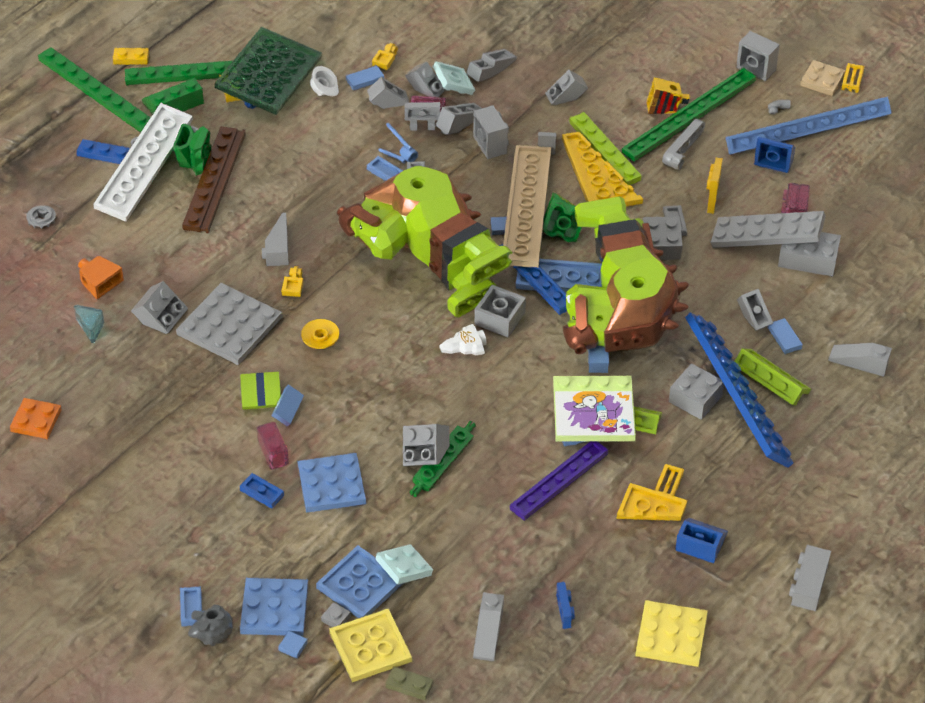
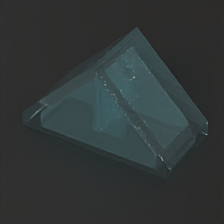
M75 305L76 320L91 343H94L104 325L103 310Z

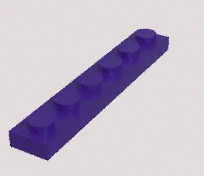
M590 441L511 503L510 510L525 521L607 456L608 449L597 441Z

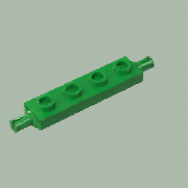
M469 421L464 428L457 425L449 434V447L439 464L423 465L414 475L412 481L415 486L410 490V494L413 497H417L421 490L429 492L473 440L474 435L470 433L476 427L473 421Z

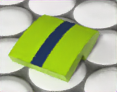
M279 371L240 374L242 410L276 407L281 397Z

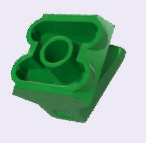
M184 123L179 129L173 147L179 166L191 168L196 176L203 173L212 149L210 131L202 126L194 133L191 126Z
M553 192L544 215L542 232L551 237L563 238L566 242L576 243L582 227L577 226L575 205Z

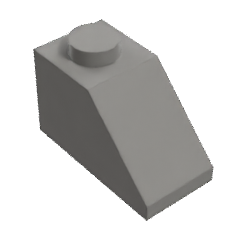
M380 77L367 90L370 102L383 109L403 106L405 103H409L406 91L383 77Z
M759 289L741 295L737 299L745 319L755 331L773 324Z

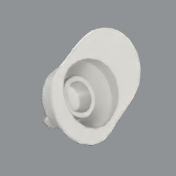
M317 66L313 69L310 82L313 91L318 96H336L339 90L335 74L323 66Z

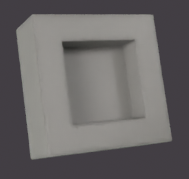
M333 602L321 616V621L331 627L346 623L351 617V612Z

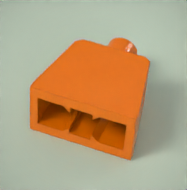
M97 256L90 262L83 258L78 264L82 284L96 299H99L124 281L122 267L101 256Z

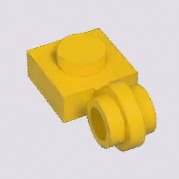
M394 43L386 44L384 51L379 50L372 59V66L388 70L395 60L398 47Z
M299 266L290 268L289 277H284L282 296L301 297L304 281L302 278V268H299Z

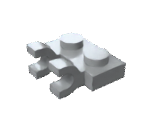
M440 102L405 103V120H410V131H417V120H428V130H435V120H438L440 115Z

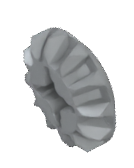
M41 205L29 210L26 218L29 225L42 229L43 226L49 227L50 224L55 222L56 213L53 208Z

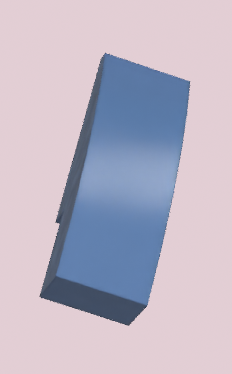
M597 345L595 348L588 349L589 373H608L609 353L605 351L604 346Z

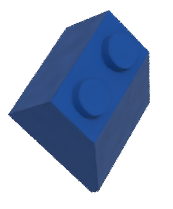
M758 137L754 165L789 173L794 160L796 146Z

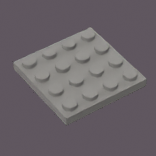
M220 283L176 329V333L239 365L281 320L282 312Z

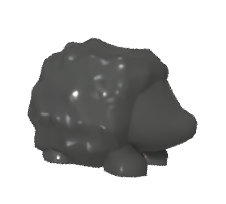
M213 605L202 612L194 610L191 614L192 619L197 621L191 626L188 635L189 637L199 639L205 645L214 646L217 643H221L232 633L233 618L222 606Z

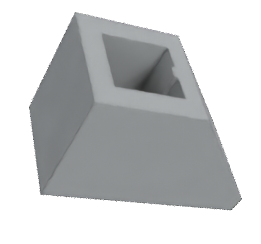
M427 61L415 66L405 75L414 90L432 99H436L446 90Z
M568 70L545 94L552 105L577 100L588 87L581 76Z

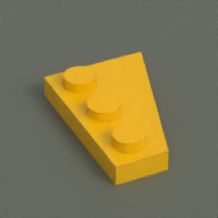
M715 158V163L710 166L706 190H710L707 213L714 214L723 158Z
M630 483L617 512V519L681 521L687 506V500Z

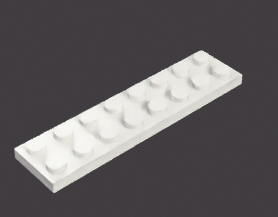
M160 103L95 201L94 209L127 222L173 151V144L181 125L184 123L190 125L192 115Z

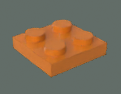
M24 398L10 425L11 432L48 439L62 410L61 405Z

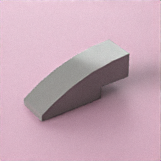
M506 49L483 53L480 60L469 63L466 74L478 82L489 79L510 66L517 59V56Z

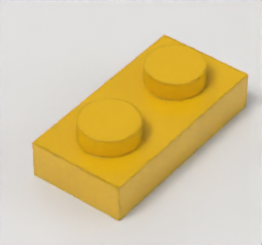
M114 48L113 65H148L149 48Z

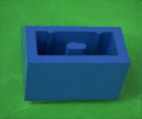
M688 518L684 520L678 532L675 550L715 563L728 531Z

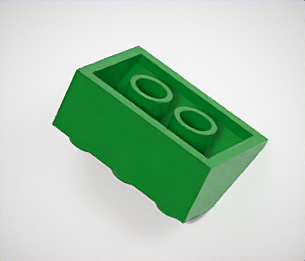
M193 78L142 98V102L152 115L160 103L184 112L204 104L203 88Z

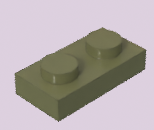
M393 666L385 684L387 689L426 701L433 686V679Z

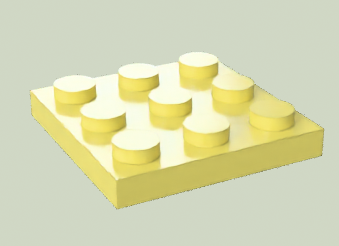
M645 600L635 656L699 667L708 611Z
M389 609L329 628L330 635L352 682L390 670L393 666L399 667L412 662V656Z

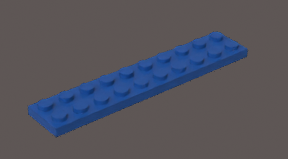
M690 312L685 317L764 454L767 458L789 468L794 464L790 457L791 452L782 444V437L775 432L773 422L766 417V410L756 400L758 398L757 395L749 388V381L740 373V366L733 361V355L724 346L725 341L717 334L716 326L711 321H705L702 316H696Z

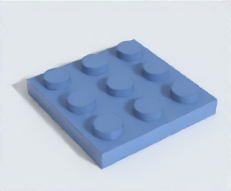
M357 453L297 461L306 513L366 504Z
M357 545L316 583V588L350 611L357 618H362L372 614L402 584L397 585L376 561L375 557Z
M246 578L240 634L286 635L290 631L304 636L308 580Z

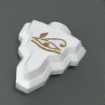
M471 324L463 327V330L457 332L453 338L447 339L440 344V350L442 353L448 354L461 352L463 354L482 355L485 353L483 346L486 345V337L483 330L477 331L475 326Z

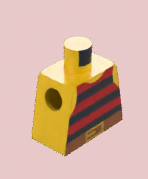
M654 78L646 101L648 114L676 113L679 104L689 103V94L681 93L679 83Z

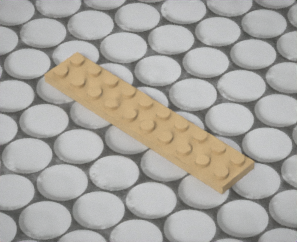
M516 145L503 246H507L513 252L509 255V258L512 260L510 266L539 267L551 147Z

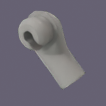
M776 100L769 103V113L777 114L778 109L790 108V100Z

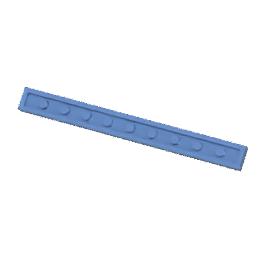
M884 97L725 138L729 154H734L756 148L758 137L781 142L892 113L889 99Z

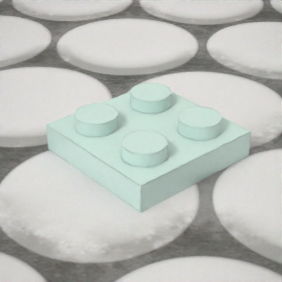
M437 61L432 67L443 88L449 91H458L461 94L472 95L475 88L464 68Z
M411 544L378 552L375 558L397 585L429 577L433 572L431 566Z

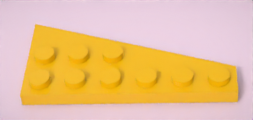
M580 132L562 134L563 144L586 202L622 197L625 200L626 207L643 204V198L634 192V188L631 185H627L623 181V177L608 161L605 162L602 159V155L591 147V143Z

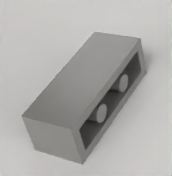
M807 545L805 553H800L798 564H801V568H796L793 580L797 582L796 585H791L789 596L793 597L791 605L816 611L830 560V550Z

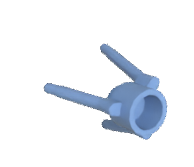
M387 123V127L404 146L400 149L401 156L379 148V152L398 159L402 163L406 161L414 162L418 157V152Z

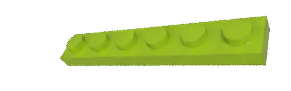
M585 112L569 118L570 125L591 143V147L602 155V159L605 162L608 161L615 168L627 185L641 181L642 175Z

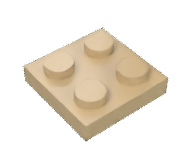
M813 60L802 78L800 86L833 96L845 75V70Z

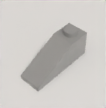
M475 103L442 107L435 126L447 135L458 133L474 122V111L482 108Z
M286 213L281 214L265 239V248H262V259H266V266L289 265Z
M876 343L834 345L828 361L884 377L892 348Z
M483 592L473 659L494 661L504 611V595Z

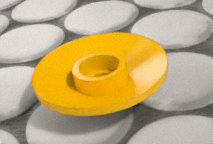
M316 319L308 322L303 327L301 337L307 346L315 349H324L337 342L339 339V329L332 321Z

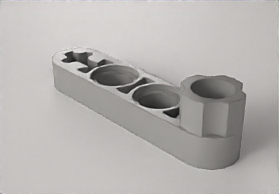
M695 119L667 149L662 158V163L680 170L686 159L683 154L702 134L705 122Z

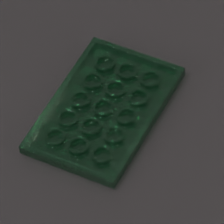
M261 26L218 78L214 88L277 115L321 59L322 52Z

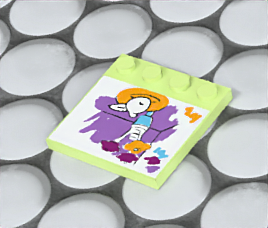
M553 376L555 441H635L631 376Z

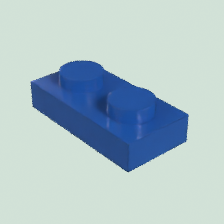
M253 473L240 485L241 492L271 509L284 497L283 490Z
M565 582L557 583L556 597L562 628L567 629L571 628V621L575 619L574 607H570L569 604L572 601L571 591L566 589Z

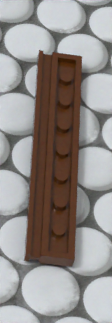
M220 126L183 221V230L194 232L206 231V233H209L246 135L244 129L238 131L237 128Z

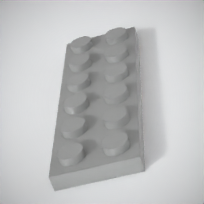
M824 211L718 217L711 245L712 248L819 242L826 216Z

